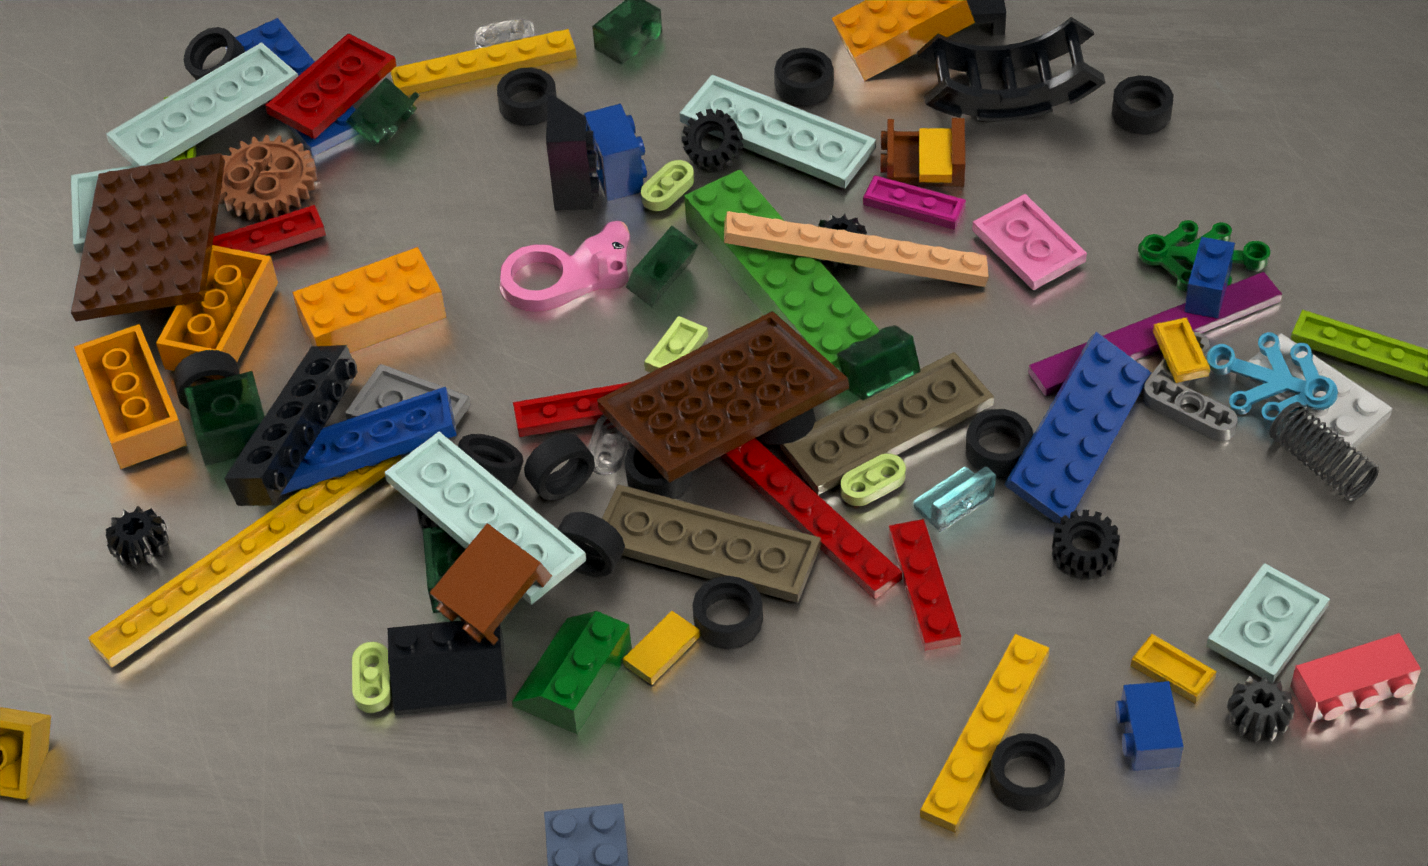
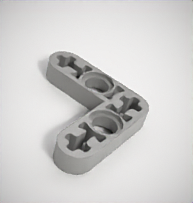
M1194 332L1207 359L1210 347L1209 340L1203 334ZM1164 358L1144 384L1143 402L1145 405L1216 441L1231 439L1235 434L1238 422L1236 413L1229 407L1186 387L1191 380L1175 383L1172 374L1167 370L1169 367ZM1190 403L1197 406L1199 410L1195 413H1188L1183 411L1180 406ZM1221 421L1225 422L1221 424V426L1216 425L1219 424Z

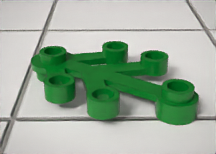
M1185 220L1179 224L1177 229L1164 237L1158 234L1146 236L1138 246V256L1149 265H1161L1177 278V287L1181 291L1187 292L1188 282L1184 280H1189L1192 270L1185 269L1175 259L1186 260L1193 266L1201 237L1229 242L1232 228L1227 223L1219 222L1213 225L1212 230L1197 239L1199 229L1197 223ZM1181 241L1187 243L1192 242L1186 247L1175 246ZM1261 241L1248 242L1244 246L1243 251L1234 250L1232 263L1244 264L1250 271H1260L1268 265L1270 248ZM1230 275V277H1229V281H1228V285H1227V286H1229V285L1232 284V277H1231V275Z

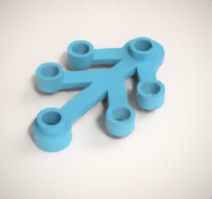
M1271 332L1264 333L1259 337L1258 346L1260 352L1268 357L1273 370L1237 359L1234 350L1226 344L1215 345L1208 351L1207 361L1211 371L1215 374L1227 375L1232 372L1265 383L1245 392L1236 391L1230 396L1229 403L1231 409L1238 415L1248 413L1252 408V404L1284 391H1290L1297 395L1279 403L1274 401L1266 403L1261 410L1266 424L1272 425L1277 417L1267 416L1269 411L1277 410L1280 413L1285 407L1294 402H1300L1304 407L1308 406L1314 410H1324L1331 407L1337 400L1338 390L1336 384L1330 378L1319 375L1313 362L1311 347L1306 343H1297L1290 350L1292 362L1296 366L1301 367L1306 381L1291 375L1280 351L1279 338ZM1268 341L1275 342L1270 348L1263 346ZM1301 351L1308 353L1304 358L1296 357V354ZM1221 360H1228V361H1229V362H1228L1227 364H1225V365H1222V366H1218V365H1217L1218 362L1221 361ZM1319 391L1326 392V395L1323 397H1314ZM1240 399L1246 400L1243 406L1235 405V402ZM1298 407V408H1295V409L1292 410L1291 412H1294V411H1296V410H1299V407Z

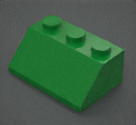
M598 611L567 618L513 699L512 706L578 735L622 666L623 658L632 650L629 624Z

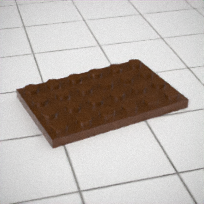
M221 153L98 174L71 308V314L76 322L204 301L225 161Z
M772 311L597 399L599 410L670 483L848 390L849 382L848 378Z

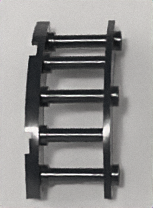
M1070 17L1058 27L1041 36L1001 46L965 44L938 33L917 51L918 57L935 64L938 84L924 96L927 106L951 116L961 118L962 114L978 116V121L997 122L1021 120L1053 112L1054 106L1067 101L1073 104L1106 83L1103 73L1084 62L1081 44L1094 35V31L1073 17ZM1069 52L1072 68L1053 78L1049 61ZM1037 66L1041 83L1018 88L1014 71ZM949 69L966 72L969 86L951 80ZM1002 72L1005 90L982 89L979 73Z

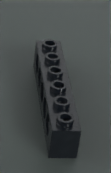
M347 345L311 346L224 478L237 506L275 505L358 373L356 362L352 358Z

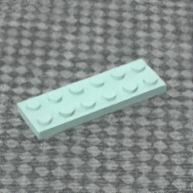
M261 42L106 133L108 142L134 167L168 162L273 99L298 77V73Z
M715 75L709 77L679 113L680 122L690 126L687 122L690 118L694 121L699 119L696 113L701 111L706 116V109H712L715 114L717 109L722 110L724 114L727 113L731 116L743 136V140H741L743 148L842 188L847 187L876 149L875 138ZM716 130L708 133L724 140L723 133Z
M440 431L385 471L386 481L465 549L488 523L540 561L552 577L543 588L534 582L522 596L531 605L586 561L585 552Z

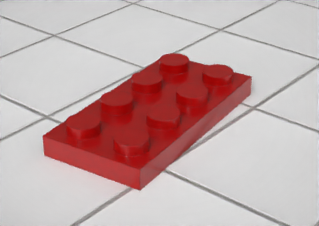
M348 33L265 105L267 114L315 139L397 66L395 56Z

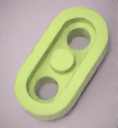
M682 160L668 162L644 183L641 188V200L644 207L652 211H662L677 201L694 183V170L691 164Z
M881 454L848 471L841 479V497L850 505L864 506L899 488L904 483L906 476L904 461L894 454Z
M367 642L360 645L352 656V693L354 701L360 710L367 713L383 710L388 706L392 698L388 649L378 642ZM372 663L378 664L375 667H368ZM374 694L378 695L375 698H368L369 696Z

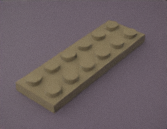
M953 352L814 422L813 429L805 437L792 443L782 444L780 449L815 493L820 495L841 484L844 474L881 454L897 455L993 406L994 396L961 358Z
M617 484L602 519L616 528L622 536L625 544L623 556L711 580L723 576L740 577L752 583L759 593L796 603L800 600L821 547V538L619 484Z

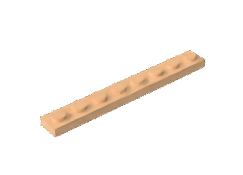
M727 211L724 220V243L981 287L986 286L989 278L987 256L974 252H963L940 246L934 247L910 241L887 239L876 235L870 236L846 230L817 227L811 224H800L776 218L753 216L747 213Z

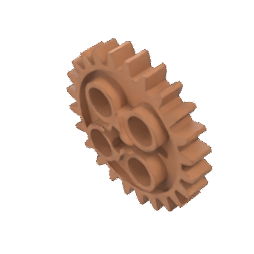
M265 135L261 142H258L256 137H252V144L247 145L245 142L240 141V149L237 150L230 147V156L222 155L225 167L219 204H224L227 212L234 209L237 217L246 212L248 220H251L255 214H259L260 219L264 220L267 213H271L273 217H277L280 210L290 213V205L301 207L299 198L309 199L308 191L315 190L314 181H317V170L314 159L311 158L309 150L304 151L302 143L294 145L292 138L283 143L280 135L274 141H270L269 136Z

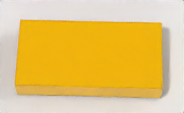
M919 128V182L952 183L951 128Z
M1187 317L1154 324V336L1175 383L1209 376L1210 367Z
M671 611L623 658V664L647 683L653 685L700 638V629L674 611Z
M1153 634L1149 636L1133 656L1130 665L1157 682L1169 681L1172 691L1196 704L1213 682L1217 672Z

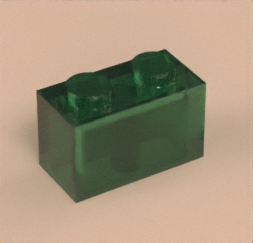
M625 0L592 26L594 49L622 65L662 33L661 9L646 0Z
M671 226L632 270L626 288L653 307L691 263L698 245L674 226Z
M896 325L882 328L877 334L863 341L854 342L849 348L837 353L841 372L848 378V390L863 401L921 372L913 336Z

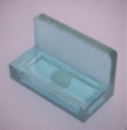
M987 466L976 473H973L968 467H963L915 499L913 507L939 532H942L994 497L996 474Z

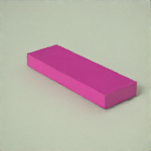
M874 175L863 196V205L955 230L966 208V200Z

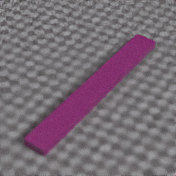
M1261 272L1227 286L1219 318L1186 313V303H1183L1103 335V337L1131 358L1137 360L1161 350L1153 333L1154 324L1187 317L1193 332L1202 334L1281 302L1282 293L1265 272ZM1087 342L1029 365L1028 373L1045 397L1060 390Z

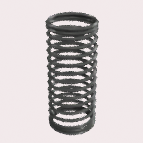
M1294 402L1285 407L1270 427V438L1279 442L1280 446L1285 447L1286 451L1291 452L1292 456H1296L1298 461H1302L1311 471H1314L1316 475L1320 476L1334 490H1337L1340 495H1343L1347 501H1354L1361 497L1372 486L1378 476L1379 466L1376 463L1369 461L1366 456L1363 457L1362 452H1356V447H1350V442H1344V437H1338V432H1332V427H1326L1325 422H1321L1320 418H1315L1314 413H1309L1308 408H1304V405L1300 402ZM1299 407V410L1295 412L1285 423L1281 430V433L1276 435L1277 429L1282 420L1292 410ZM1312 416L1311 420L1304 424L1307 417ZM1317 420V421H1318L1317 424H1316L1313 428L1310 429V427L1312 426L1313 422ZM1323 425V429L1316 434L1319 426ZM1329 430V434L1321 440L1325 431ZM1298 431L1293 441L1288 443L1289 438L1292 437ZM1335 435V439L1325 447L1331 436ZM1304 436L1300 444L1294 448L1295 443ZM1341 440V444L1338 445V446L1329 454V452L1334 448V446H1335V444L1337 443V441ZM1309 442L1306 449L1300 452L1301 448ZM1318 443V445L1313 450L1312 454L1306 457L1308 451H1310ZM1344 445H1347V449L1344 450V451L1335 459V461H1334L1333 464L1331 465L1330 469H1328V470H1326V471L1324 472L1325 467H1326L1332 460H1334V458L1339 454V452L1341 451V449L1343 448V446H1344ZM1323 449L1318 459L1312 462L1313 457ZM1350 450H1354L1353 454L1350 455L1341 464L1337 472L1330 477L1332 470H1334L1345 459ZM1329 454L1324 464L1318 467L1319 462ZM1359 454L1360 456L1358 460H1356L1347 469V471L1340 480L1336 481L1338 475H1340L1350 465L1354 457ZM1366 459L1364 465L1354 473L1347 484L1342 486L1344 480L1355 471L1362 460ZM1369 470L1365 478L1353 488L1359 478Z

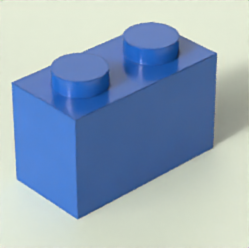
M1201 237L1187 287L1186 313L1219 318L1231 274L1235 243Z
M1170 682L1123 685L1121 700L1115 702V712L1118 724L1124 723L1126 733L1122 734L1123 753L1125 757H1131L1133 771L1180 767L1184 746Z

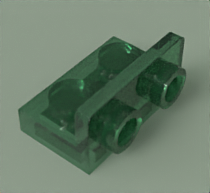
M385 78L346 122L375 147L382 138L388 142L400 127L396 123L400 118L406 122L417 110L414 102L420 95L415 91L409 98L389 79Z

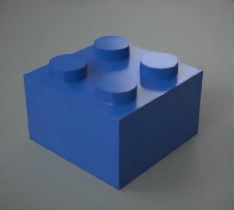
M621 103L584 113L587 119L588 131H594L595 149L591 150L590 154H596L597 173L595 174L599 177V183L607 202L641 193L643 178H647L646 166L643 159H641V156L645 155V147L641 136H635L636 129L632 116H626Z

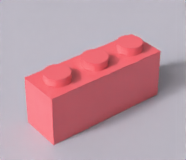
M1400 633L1296 665L1290 687L1311 723L1322 719L1333 720L1344 712L1356 708L1367 709L1381 700L1393 696L1395 698H1402L1410 694L1416 687L1421 668Z

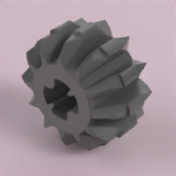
M1266 675L1260 682L1249 676L1245 681V685L1237 683L1233 689L1232 696L1228 700L1227 708L1228 712H1230V725L1240 726V736L1250 732L1253 734L1255 742L1261 738V735H1265L1272 742L1276 738L1277 733L1284 734L1288 730L1290 720L1293 719L1295 709L1294 705L1291 704V692L1282 691L1281 681L1273 685L1268 683Z

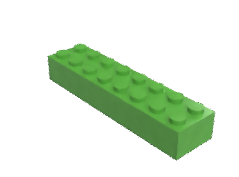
M740 169L684 195L686 223L763 315L772 311L841 371L848 380L884 362L885 335L819 259L724 243V220L727 211L785 221Z

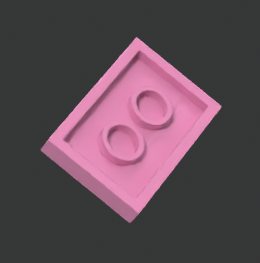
M1026 194L973 221L972 231L1033 291L1086 262L1087 252Z

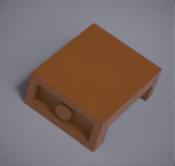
M952 118L951 122L952 183L919 182V131H894V119H887V131H881V150H887V154H881L880 173H887V179L917 187H964L965 118Z
M487 523L430 591V594L439 602L436 610L448 620L454 622L456 618H459L465 623L462 629L474 640L480 643L485 638L495 645L499 639L494 635V631L534 582L543 588L552 575L540 561Z

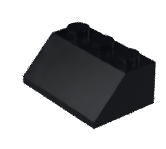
M550 95L547 99L546 146L555 211L593 209V196H599V177H593L592 173H597L596 154H590V151L595 149L594 131H588L587 119L584 115L556 96Z
M463 621L387 628L388 663L395 715L507 704L505 652L501 623L494 631V635L499 639L495 645L485 638L480 643L474 640L462 629L465 625Z

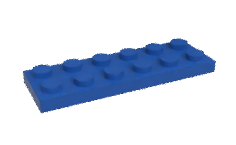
M278 18L235 37L242 44L245 52L262 42L297 72L298 76L315 62ZM353 106L315 139L287 125L303 146L310 151L312 157L367 131L366 121Z
M1098 332L1093 334L1004 486L1056 524L1060 523L1064 515L1070 519L1071 512L1075 511L1152 372Z
M446 386L324 427L281 495L297 489L309 488L315 483L333 477H342L350 471L365 466H374L383 460L398 455H407L439 431L448 439L457 436L451 399Z

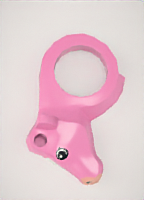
M621 221L607 223L599 234L586 239L573 255L550 245H530L519 248L511 253L501 266L499 289L502 296L514 307L525 311L539 312L561 307L595 290L623 287L629 282L627 247L630 233L628 227ZM536 262L552 264L563 273L556 284L543 290H527L519 287L513 281L518 270Z

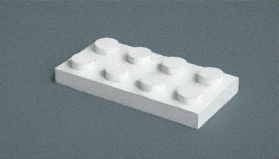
M1280 333L1278 335L1281 345L1280 351L1291 375L1306 381L1301 367L1296 366L1292 362L1290 355L1291 348L1297 343ZM1271 341L1265 347L1270 348L1275 344V342ZM1260 351L1248 361L1273 370L1268 357ZM1301 351L1296 354V357L1304 358L1308 353ZM1313 355V362L1319 375L1334 381L1337 386L1338 397L1331 407L1324 410H1314L1308 406L1304 408H1308L1309 413H1314L1315 418H1320L1321 422H1325L1326 427H1332V432H1338V437H1344V442H1350V447H1358L1390 418L1393 408ZM1236 375V380L1249 389L1265 384L1245 376ZM1284 391L1265 400L1279 403L1297 394ZM1319 391L1314 397H1323L1326 395V392ZM1298 410L1289 413L1288 416L1291 417ZM1308 416L1304 424L1311 420L1312 416ZM1317 420L1313 422V424H1312V426L1310 427V429L1313 428V427L1317 424V422H1318ZM1323 425L1319 426L1316 434L1323 429ZM1329 430L1325 431V433H1324V435H1323V437H1322L1321 439H1323L1325 436H1327L1330 431H1329ZM1335 435L1331 436L1328 444L1335 439ZM1341 440L1337 441L1334 448L1341 444ZM1347 445L1343 446L1340 451L1341 453L1347 449Z

